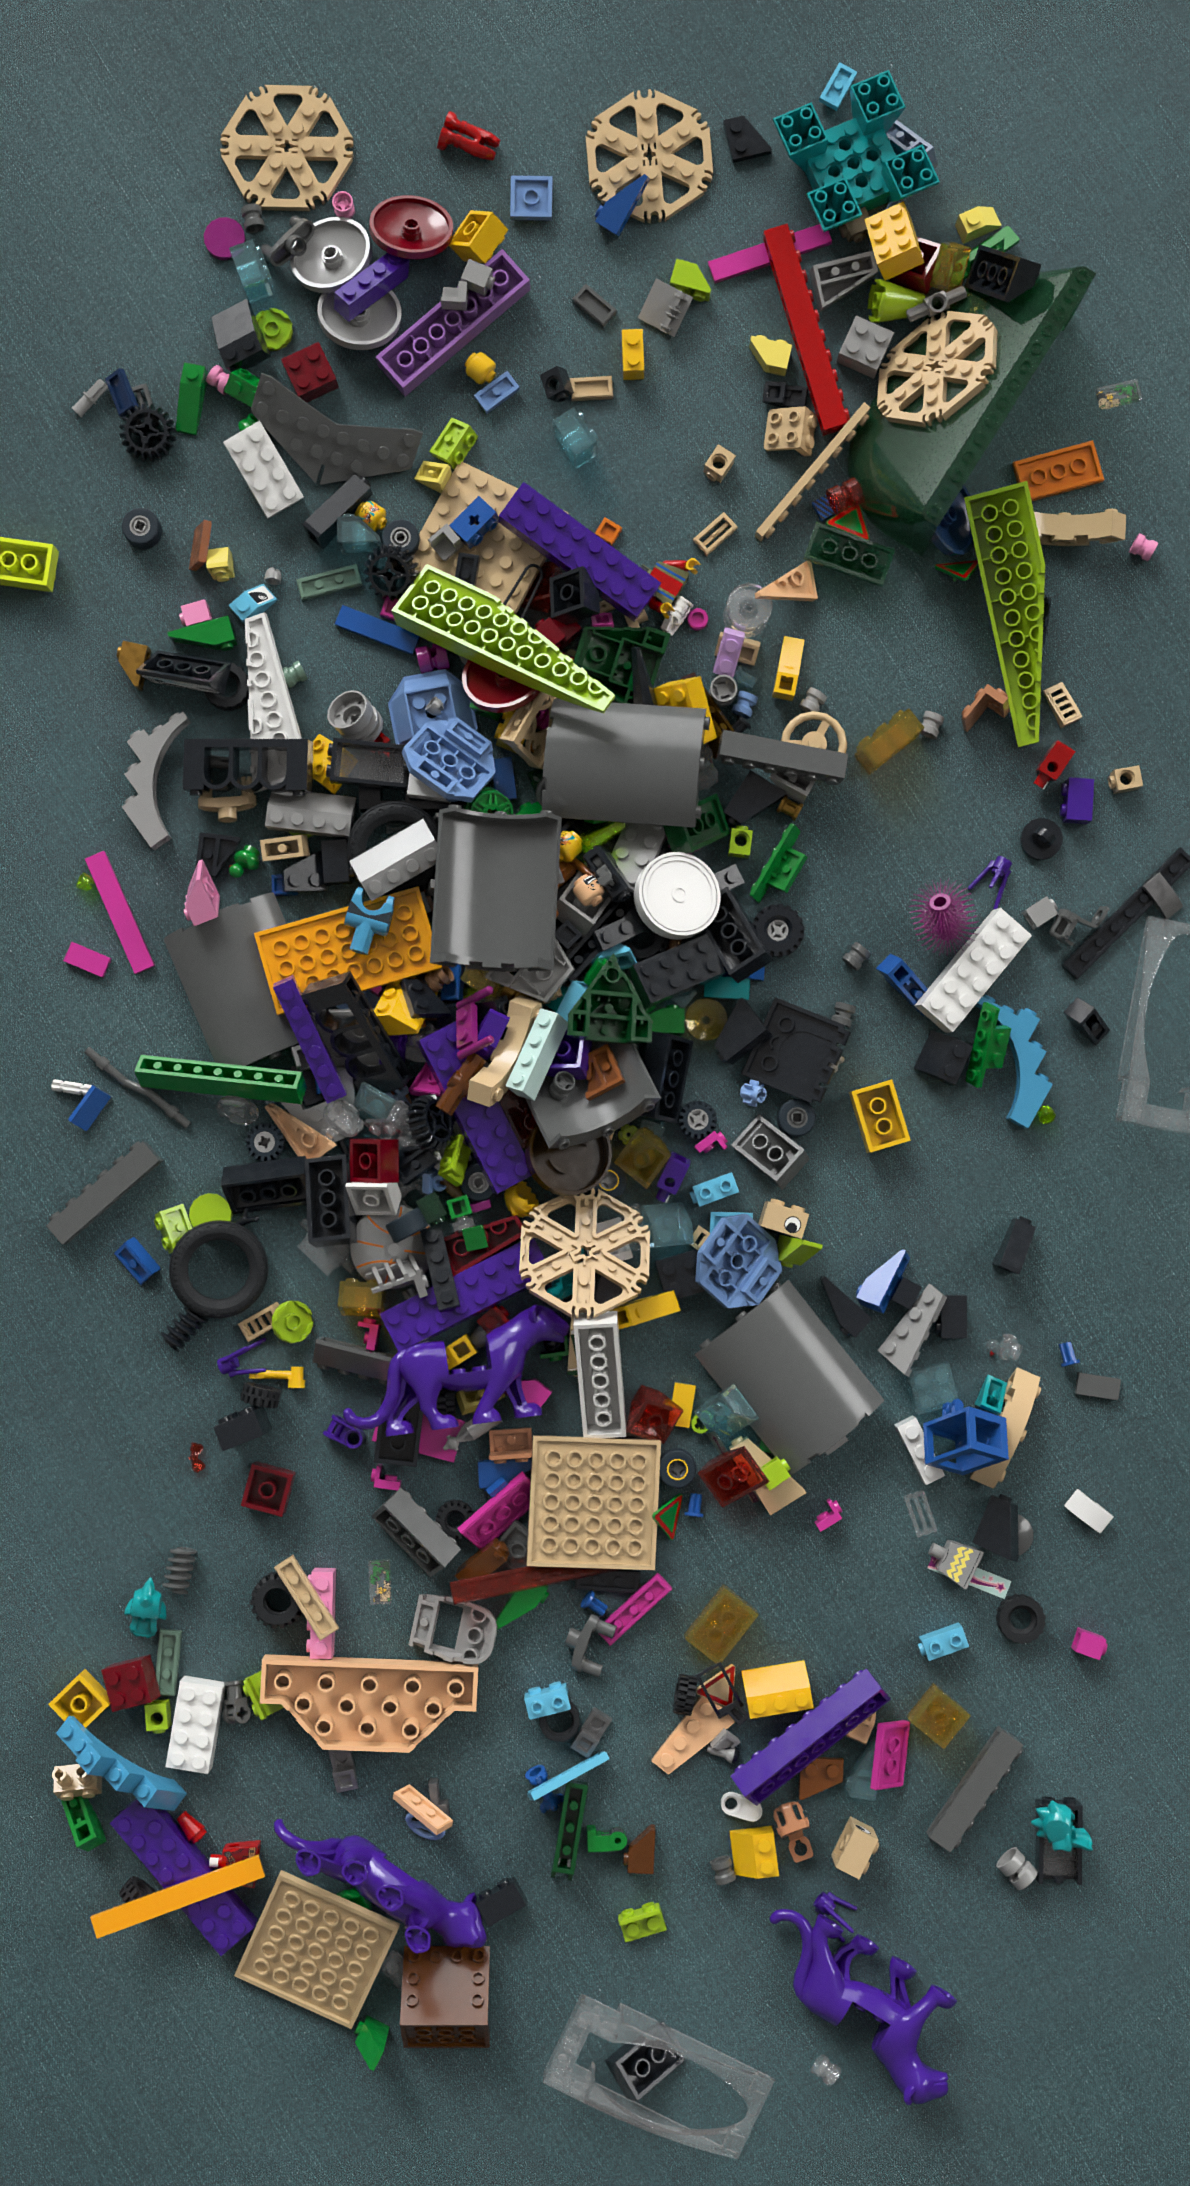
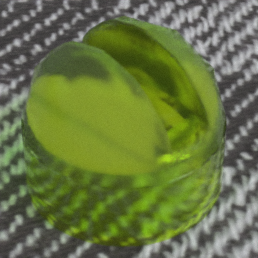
M83 872L77 881L76 887L88 891L92 889V886L89 884H94V880L89 874Z
M1047 1105L1041 1106L1037 1112L1042 1124H1049L1056 1118L1054 1110Z

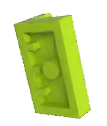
M451 418L429 452L433 457L447 462L452 469H455L457 464L463 462L478 439V435L470 425Z
M462 1134L453 1136L454 1139L451 1141V1145L445 1148L438 1171L439 1176L456 1187L462 1185L471 1154L470 1147L463 1143L464 1136Z
M184 1204L155 1214L154 1223L157 1230L161 1231L163 1248L171 1254L181 1237L192 1229Z
M261 1671L245 1678L243 1681L244 1685L242 1686L244 1693L247 1697L250 1696L253 1702V1712L261 1720L284 1708L282 1704H260Z
M648 1902L643 1904L642 1908L636 1910L633 1908L625 1909L618 1915V1922L621 1926L625 1943L667 1930L659 1903Z

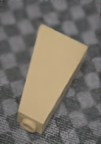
M739 1436L731 1441L730 1451L770 1515L806 1494L805 1489L792 1477H789L769 1491L756 1470L772 1459L747 1436L744 1438Z

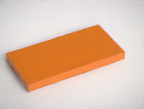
M1093 440L1012 463L1017 483L1028 482L1032 501L1104 481Z

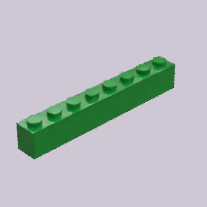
M149 1055L140 1056L134 1071L141 1087L302 1104L307 1089L303 1073L298 1071Z

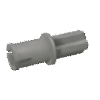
M98 379L87 392H83L84 395L72 406V409L82 418L93 404H97L96 401L108 389V386L101 379Z

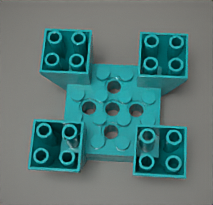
M889 70L851 85L852 119L824 131L812 102L773 118L774 125L789 158L806 173L813 191L808 192L806 195L823 232L861 217V208L865 207L869 211L883 204L902 200L940 183L923 144L896 155L886 135L887 131L906 108Z

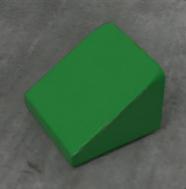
M483 1225L462 1229L467 1252L488 1248Z

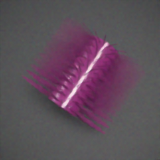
M940 881V890L938 887L939 894H937L935 888L936 895L935 893L931 895V899L923 895L920 896L927 900H920L919 902L925 903L928 907L917 905V907H922L923 911L919 909L912 912H922L916 917L923 919L913 924L925 923L921 927L914 929H926L916 935L928 932L929 934L924 938L933 936L923 945L933 939L935 940L934 943L938 942V939L944 940L943 944L945 945L946 940L948 956L949 940H951L953 946L952 939L953 941L957 939V935L964 938L965 936L962 933L968 934V932L958 928L973 929L965 927L966 924L969 925L977 922L966 921L977 916H966L968 913L976 910L964 911L966 908L974 906V904L970 906L963 905L969 900H963L960 904V900L966 895L957 896L964 890L959 891L953 897L952 894L956 891L955 889L948 896L950 889H948L947 894H944L945 890L941 893Z

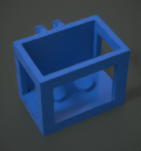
M958 1398L953 1400L952 1403H944L942 1406V1417L923 1423L925 1465L965 1475L1008 1460L1006 1418L969 1406L964 1408L963 1401ZM933 1435L954 1440L955 1450L934 1457ZM956 1458V1463L949 1462L948 1460Z

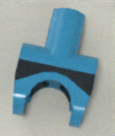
M358 887L350 901L344 925L356 928L349 950L368 955L374 933L387 936L392 921L395 898L388 896L386 903L380 909L371 911L363 905L364 888Z

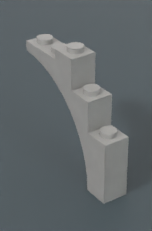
M184 712L172 715L169 718V722L165 725L155 727L151 735L144 729L142 731L138 730L131 734L130 739L127 741L141 762L129 766L124 774L138 795L130 796L121 807L153 850L158 849L172 839L164 826L158 809L157 778L160 765L169 746L179 733L192 723Z

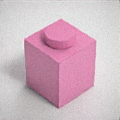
M205 599L181 606L182 613L179 616L183 626L186 625L188 627L213 620L209 605Z

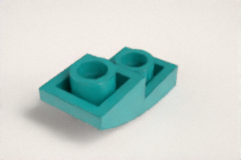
M720 977L705 984L704 987L705 998H724L729 1000L743 998L744 1000H749L750 979L747 978L737 983L732 977Z

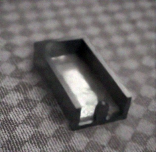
M333 738V744L329 743L328 756H332L331 765L327 764L326 777H330V784L336 783L407 791L408 767L402 755L405 745Z
M1044 1796L1042 1799H1035L1036 1809L1048 1807L1052 1800L1068 1806L1075 1815V1819L1072 1820L1073 1826L1075 1828H1083V1806L1076 1798L1064 1797L1063 1800H1055L1054 1797ZM1036 1827L1035 1868L1038 1873L1035 1879L1037 1882L1043 1884V1879H1053L1055 1883L1062 1884L1064 1879H1074L1078 1885H1082V1849L1072 1847L1070 1852L1064 1850L1054 1851L1052 1843L1048 1842L1047 1837L1037 1836L1039 1828Z

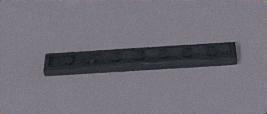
M1179 847L1061 966L1077 980L1155 903L1142 886L1159 872L1168 884L1172 886L1190 868V856Z

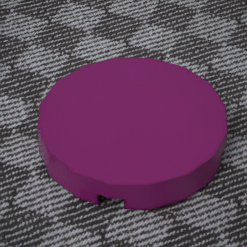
M228 217L217 218L211 221L204 232L205 246L214 258L222 261L234 259L244 250L246 244L245 233L242 226L234 219Z

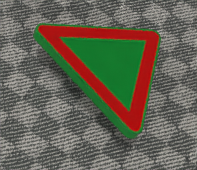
M859 503L851 505L826 522L827 527L840 531V533H845L850 537L864 542H868L870 539Z
M978 560L935 564V569L951 575L954 582H956V578L967 581L979 564Z
M680 1493L652 1514L653 1520L670 1540L674 1539L683 1499V1495Z

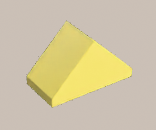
M423 461L414 479L442 493L452 475L451 467L448 464Z

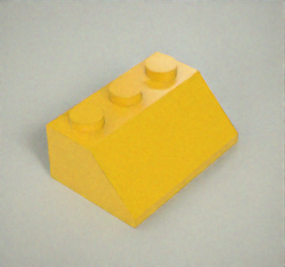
M401 981L387 984L374 1009L388 1035L418 1034L425 1018H411L400 985Z
M804 1660L741 1671L750 1719L814 1708Z

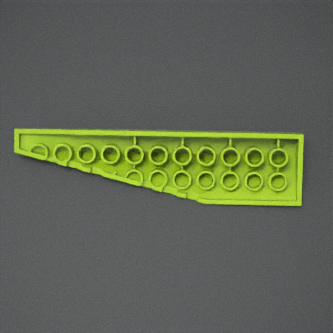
M1025 481L964 498L1018 747L1039 742L1045 561L1028 482Z
M428 564L414 580V584L410 585L391 610L397 626L540 692L603 714L615 699V695L598 680L590 677L588 672L582 667L579 668L569 656L561 653L557 646L536 629H532L528 622L523 618L520 619L510 607L502 604L501 600L495 595Z

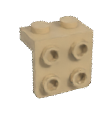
M806 406L771 409L768 412L764 449L767 451L795 449L804 457L811 456L812 448L815 444L814 432L817 426V415Z

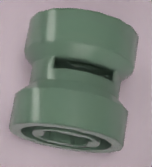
M299 660L294 662L289 668H282L289 688L294 687L299 681L304 682L308 680Z

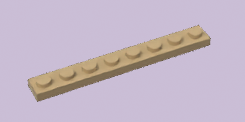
M865 402L755 533L757 539L760 541L765 537L768 539L776 530L774 526L778 521L782 523L789 514L787 510L791 505L795 507L800 502L802 492L805 489L808 491L816 482L814 478L817 474L820 473L822 475L830 465L828 461L832 457L836 458L843 450L841 447L845 441L849 443L857 433L854 430L859 424L863 426L870 418L868 414L871 407Z

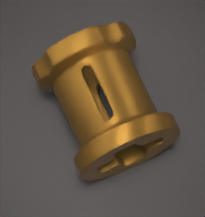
M785 795L776 812H783L795 821L804 804H797Z

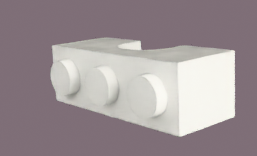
M912 1415L894 1424L913 1460L921 1481L928 1485L944 1477L945 1474L942 1469L925 1465L924 1432L917 1418Z

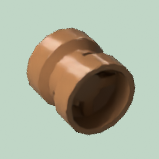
M442 966V968L425 974V981L434 992H438L443 988L444 984H450L454 981V975L448 966Z

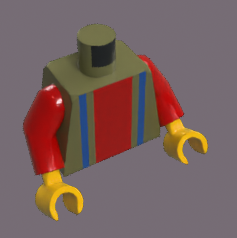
M691 558L688 561H658L653 570L642 564L641 568L661 582L659 590L648 603L650 609L663 614L666 619H669L667 612L670 610L675 612L672 606L673 602L680 595L689 579L690 573L687 571L695 575L698 571L693 567L701 564L695 558Z

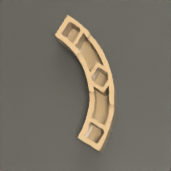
M1106 509L1105 512L1084 515H1071V513L1062 512L1058 515L1034 512L1041 545L1085 546L1089 545V541L1099 540L1101 544L1125 540L1126 515L1119 513L1117 509Z
M522 995L509 1001L507 1016L510 1019L506 1026L508 1028L505 1037L499 1040L496 1049L491 1055L490 1061L492 1062L488 1068L483 1067L469 1080L468 1100L491 1107L502 1099L509 1089L506 1087V1083L540 1008L542 1009L543 1002Z
M1016 1368L1010 1376L1003 1401L1005 1406L1003 1412L998 1415L1006 1418L1009 1459L971 1472L970 1479L993 1489L998 1481L1002 1482L1006 1475L1005 1469L1019 1441L1023 1442L1027 1430L1024 1429L1034 1401L1038 1398L1041 1387H1039L1040 1377L1020 1368Z

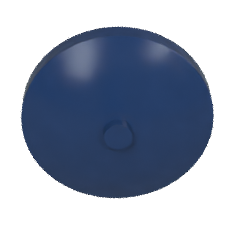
M940 471L930 475L922 486L920 498L921 513L927 533L935 546L942 553L956 557L967 553L974 545L964 500L970 494L956 475L948 471Z

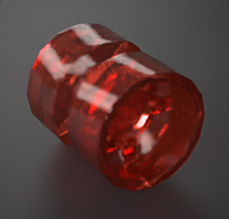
M854 477L843 481L841 486L835 485L826 490L827 500L836 515L847 511L849 506L855 507L864 503L862 489Z

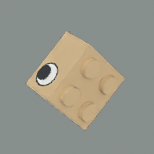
M771 1199L770 1202L765 1201L758 1224L761 1227L802 1239L809 1214L804 1213L805 1208L791 1205V1208L784 1206L785 1202Z
M851 1816L849 1817L831 1854L837 1869L857 1879H860L862 1874H866L870 1865L868 1861L872 1854L875 1855L879 1847L878 1838L873 1827Z

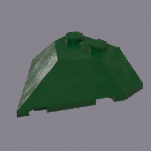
M614 953L568 1013L567 1036L582 1041L616 1044L651 1043L652 1019L649 1014H646L641 1005L640 998L625 972H622Z

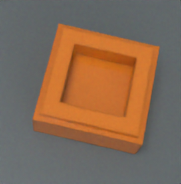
M604 517L595 534L613 546L622 531V527Z

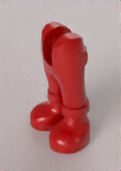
M449 111L439 136L437 149L444 151L448 145L452 144L454 147L460 148L475 157L493 161L496 155L495 151L484 146V144L497 148L501 140L494 134L469 124L467 121L462 120L461 122L454 112ZM453 130L458 131L460 134H463V135H466V136H468V137H471V138H473L474 140L465 138V137H463L462 135H460V134H458V133L455 134V133H453L452 131H453Z

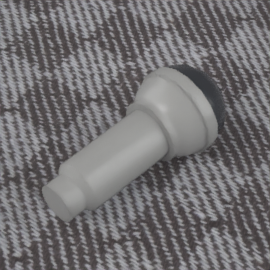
M709 1745L707 1747V1752L723 1757L729 1763H735L739 1759V1752L735 1748L719 1751Z

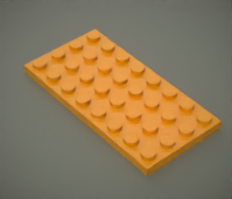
M419 886L382 896L373 901L363 902L366 909L375 911L386 903L388 896L395 898L392 921L387 936L374 933L368 955L349 950L356 929L344 925L349 906L254 933L277 1015L285 1013L273 989V984L294 975L301 993H303L310 983L351 971L363 992L401 981L403 978L415 977L442 968V965L430 963L432 930Z

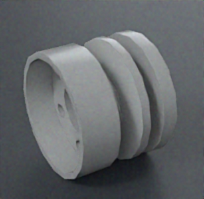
M351 690L340 694L332 701L328 709L327 718L329 723L344 739L373 742L380 735L383 728L381 714L359 691Z

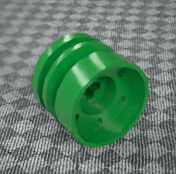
M485 786L472 802L464 801L463 809L488 813L487 811L491 809L493 814L496 811L507 812V815H514L513 806L509 799L495 788Z

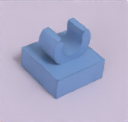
M433 1167L422 1175V1193L430 1195L434 1191L440 1192L446 1189L445 1185L440 1184V1181H443L444 1178L438 1175L439 1170Z

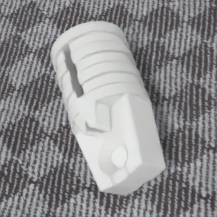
M679 595L672 605L675 612L672 610L668 611L669 619L665 618L661 629L664 632L670 633L671 636L683 624L687 614H689L694 606L690 601Z

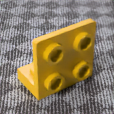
M318 734L313 741V779L335 795L342 784H330V777H326L327 764L331 765L332 756H328L329 743L333 744V741ZM342 748L340 777H348L358 762L345 748Z

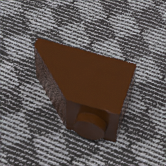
M650 1824L628 1845V1852H624L623 1866H627L628 1873L654 1874L655 1824Z

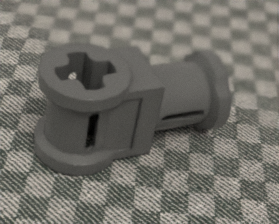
M243 1680L224 1682V1686L227 1687L228 1699L224 1700L223 1719L228 1724H244L250 1718L251 1712L247 1705V1697H242L241 1684H243Z

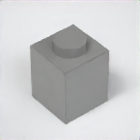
M469 259L461 276V281L467 282L469 290L485 296L488 289H492L495 277H493L492 268Z
M1046 896L1023 911L1022 914L1034 930L1058 914L1056 911L1058 907L1052 899H1048Z

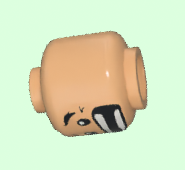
M585 874L574 882L573 893L583 906L592 904L595 907L603 901L602 896L605 893V889L598 883L594 875L588 876Z

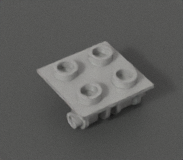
M656 278L638 318L675 337L693 297Z

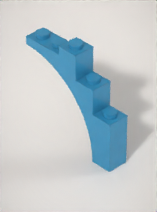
M984 995L975 1006L982 1009L983 1002H988L998 1007L1000 1011L997 1025H1006L1012 1028L1008 1043L1013 1053L1016 1067V1089L1011 1109L1006 1119L1023 1129H1027L1053 1085L1048 1082L1049 1078L1041 1073L1034 1074L1047 1052L1042 1049L1043 1046L1033 1040L1031 1042L1028 1041L1040 1018L1036 1017V1012L1028 1008L1018 1010L1015 1015L1012 1008L1006 1005L1001 1007L995 1003L996 1000L994 998Z
M68 1716L56 1732L76 1755L77 1759L75 1761L88 1775L104 1777L116 1791L132 1793L146 1808L175 1811L187 1794L174 1779L149 1772L110 1749L90 1733L74 1716Z

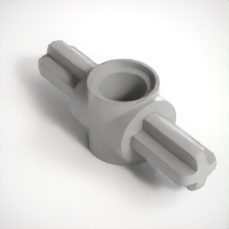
M964 286L957 287L946 293L943 290L923 299V303L906 311L908 320L913 322L926 315L932 317L950 309L951 304L967 297ZM937 298L941 301L942 306L940 309L932 307V299Z

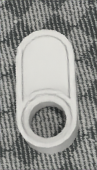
M728 1792L721 1798L722 1810L728 1815L750 1822L757 1821L762 1816L761 1804L754 1805L744 1795ZM729 1798H734L737 1801V1805L733 1809H728L725 1806V1802Z

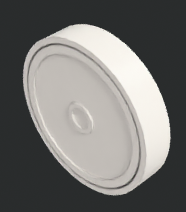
M671 852L658 856L641 871L635 883L634 902L640 918L649 929L665 938L677 940L697 935L711 924L720 907V888L714 873L703 861L690 854Z

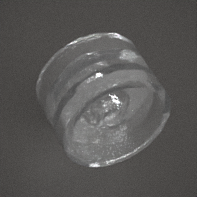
M746 583L733 589L729 594L723 612L724 623L728 628L744 632L745 637H754L763 631L773 609L772 599H755V593L763 589V587L753 583Z

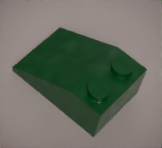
M717 794L698 800V806H702L701 819H697L695 827L662 825L672 852L691 853L730 834Z

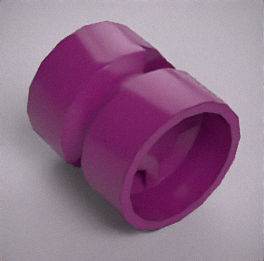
M433 644L431 648L427 645L415 648L421 674L432 672L435 668L437 670L450 669L445 648L437 644Z

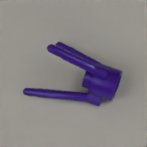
M998 856L995 861L991 860L988 866L968 886V890H971L992 869L991 873L994 877L989 888H993L998 878L1003 877L993 910L998 909L1008 876L1011 873L1009 869L1012 862L1002 856Z
M262 1338L247 1347L245 1346L230 1355L218 1359L217 1365L223 1375L229 1374L230 1378L236 1375L266 1372L265 1368L236 1370L239 1367L237 1357L264 1343L266 1338Z
M830 1891L827 1894L825 1892L820 1893L813 1903L815 1911L827 1918V1915L833 1916L850 1933H854V1930L833 1911L836 1906L833 1902L835 1901L854 1911L857 1910V1907L836 1897ZM842 1935L838 1937L842 1943L845 1942Z

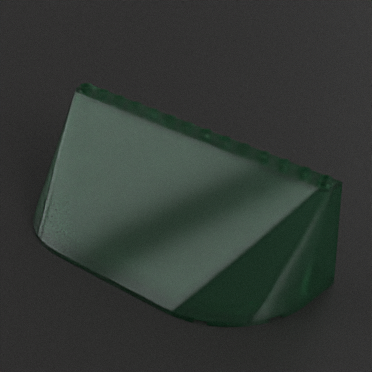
M1084 266L1042 271L1034 287L1010 302L974 291L962 285L966 290L967 297L951 304L950 309L943 312L946 316L947 311L981 314L988 317L997 329L996 369L992 368L994 371L993 375L988 374L985 376L989 383L985 384L983 390L947 420L943 418V421L939 423L936 418L933 419L932 426H929L927 422L926 427L889 422L877 407V393L869 406L871 407L868 414L870 418L863 426L859 424L855 429L857 433L851 440L847 462L850 486L859 500L857 503L872 524L889 537L923 556L932 542L931 539L943 517L1060 331L1064 332L1097 273ZM939 300L933 308L940 309L942 306L941 301ZM941 313L934 315L936 320L941 318ZM927 315V316L925 317V319L923 320V322H924L926 319H928V318H929V320H930L931 317H929V316ZM954 321L950 327L949 344L967 330L971 323ZM927 333L921 334L914 343L907 346L904 353L926 355ZM985 342L963 360L975 362L982 360L985 356ZM899 375L888 377L887 394L893 393L895 389L900 387L910 377ZM947 382L946 402L952 400L967 385ZM924 393L907 406L903 412H920L923 408Z

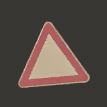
M730 1664L725 1668V1671L734 1686L736 1667ZM722 1671L704 1682L714 1702L723 1706L733 1702L734 1693ZM701 1685L697 1687L696 1694L707 1698Z

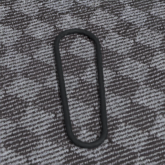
M530 564L524 569L503 603L506 606L527 570L531 567H536L540 571V578L520 619H524L543 579V570L537 564Z

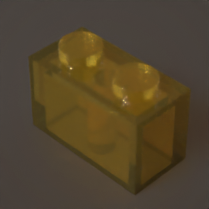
M955 242L941 243L930 286L945 292L960 287L971 248Z

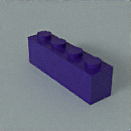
M386 253L334 292V310L350 322L408 278L409 260Z

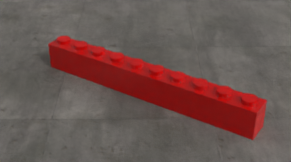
M787 223L764 230L763 242L822 436L840 431L850 420L848 409H844L842 401H844L841 388H837V372L830 365L832 357L830 350L826 349L824 342H826L824 330L820 329L818 322H820L817 309H813V293L811 289H807V274L805 269L802 270L800 266L802 262L799 249L796 250L794 246L796 242L793 230H789Z

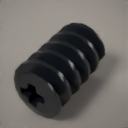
M186 1306L184 1310L187 1314L179 1313L178 1316L181 1320H172L175 1327L167 1325L166 1328L169 1333H160L164 1341L177 1352H179L178 1347H185L183 1341L189 1342L191 1340L189 1334L193 1336L197 1334L195 1328H202L201 1322H208L206 1317L194 1313Z

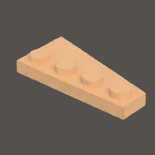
M700 1696L693 1705L691 1716L685 1715L651 1760L669 1775L710 1743L724 1728L727 1729L734 1724L735 1721L729 1714L719 1719L709 1700ZM714 1702L718 1710L723 1708L722 1705Z

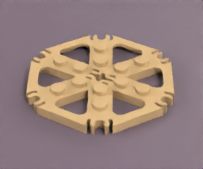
M264 85L268 93H265V90L260 86L261 95L255 97L252 91L249 92L252 102L247 98V95L244 97L221 134L222 145H228V148L220 149L222 160L244 199H247V202L250 203L253 198H258L256 204H259L262 210L310 211L307 203H309L310 207L314 210L316 209L314 200L319 199L322 204H325L323 197L325 195L329 201L352 164V158H354L353 151H346V149L354 147L353 137L330 96L328 99L327 94L324 93L321 98L316 97L319 93L316 87L313 89V86ZM277 95H299L302 97V103L288 125H286L274 103V98ZM252 110L255 111L268 136L239 135L236 132V128L246 112ZM323 112L330 114L339 130L335 137L309 136ZM286 144L290 145L289 152L284 150ZM236 159L266 160L251 182L243 179L235 165ZM306 160L337 161L338 165L326 183H320ZM286 171H288L300 192L299 197L296 199L273 198L274 190Z
M651 89L648 90V97L646 98L641 97L640 90H638L636 100L633 91L596 116L591 123V127L597 131L591 132L588 130L586 136L589 186H591L592 191L596 189L602 190V192L597 194V199L601 200L602 204H605L606 201L616 195L615 193L645 174L650 178L642 194V204L636 206L630 216L645 223L644 215H647L648 223H651L652 215H657L658 221L661 222L662 213H664L665 221L702 197L708 187L702 181L711 182L713 177L710 128H707V121L702 124L697 123L701 119V113H698L697 109L654 90L655 98H652ZM663 104L683 114V119L658 136L657 106ZM632 107L635 110L637 137L613 127L609 122L610 119L623 109ZM699 138L702 141L704 159L702 164L695 165L674 155L695 139ZM600 146L625 159L608 171L599 172L596 166L595 150ZM648 147L650 149L651 155L653 156L651 160V166H649L648 158L645 157L648 153ZM662 176L688 187L689 192L671 204L666 203L663 198Z
M947 311L946 316L942 312L939 320H936L934 316L930 320L929 318L926 319L892 348L890 353L887 354L889 362L881 364L884 369L879 368L877 407L889 422L926 427L927 422L929 426H932L933 419L936 418L939 423L943 421V418L947 420L983 390L985 384L989 383L985 376L988 374L993 375L994 371L992 368L996 369L997 329L994 324L990 322L988 317L981 314ZM954 321L971 323L967 330L949 344L950 327ZM927 333L926 355L904 353V349L914 343L921 334ZM985 342V356L982 360L978 362L963 360ZM892 375L910 377L900 387L895 389L893 393L887 394L888 377ZM947 382L967 385L952 400L946 402ZM924 393L923 408L920 412H903L907 406Z
M594 1188L591 1189L590 1195L582 1193L579 1196H558L533 1208V1212L530 1211L529 1217L534 1219L532 1223L526 1220L523 1221V1226H521L519 1265L521 1280L530 1278L531 1282L526 1284V1289H529V1293L571 1318L572 1310L574 1309L575 1318H578L580 1311H585L587 1319H590L591 1310H593L594 1319L638 1297L642 1289L636 1284L641 1282L646 1285L647 1279L649 1280L650 1231H648V1225L644 1227L638 1226L643 1221V1216H640L638 1211L598 1189L597 1197H595ZM567 1204H572L576 1208L575 1233L548 1218V1214ZM607 1206L624 1217V1221L596 1234L598 1207ZM533 1238H538L560 1251L535 1264L529 1262V1243ZM637 1242L641 1246L640 1266L635 1269L610 1253L629 1243ZM582 1248H584L586 1251L590 1250L588 1256H585L584 1254L579 1255L581 1254ZM573 1271V1294L571 1301L563 1302L545 1291L546 1284ZM595 1272L622 1288L621 1295L603 1304L597 1303L594 1300Z

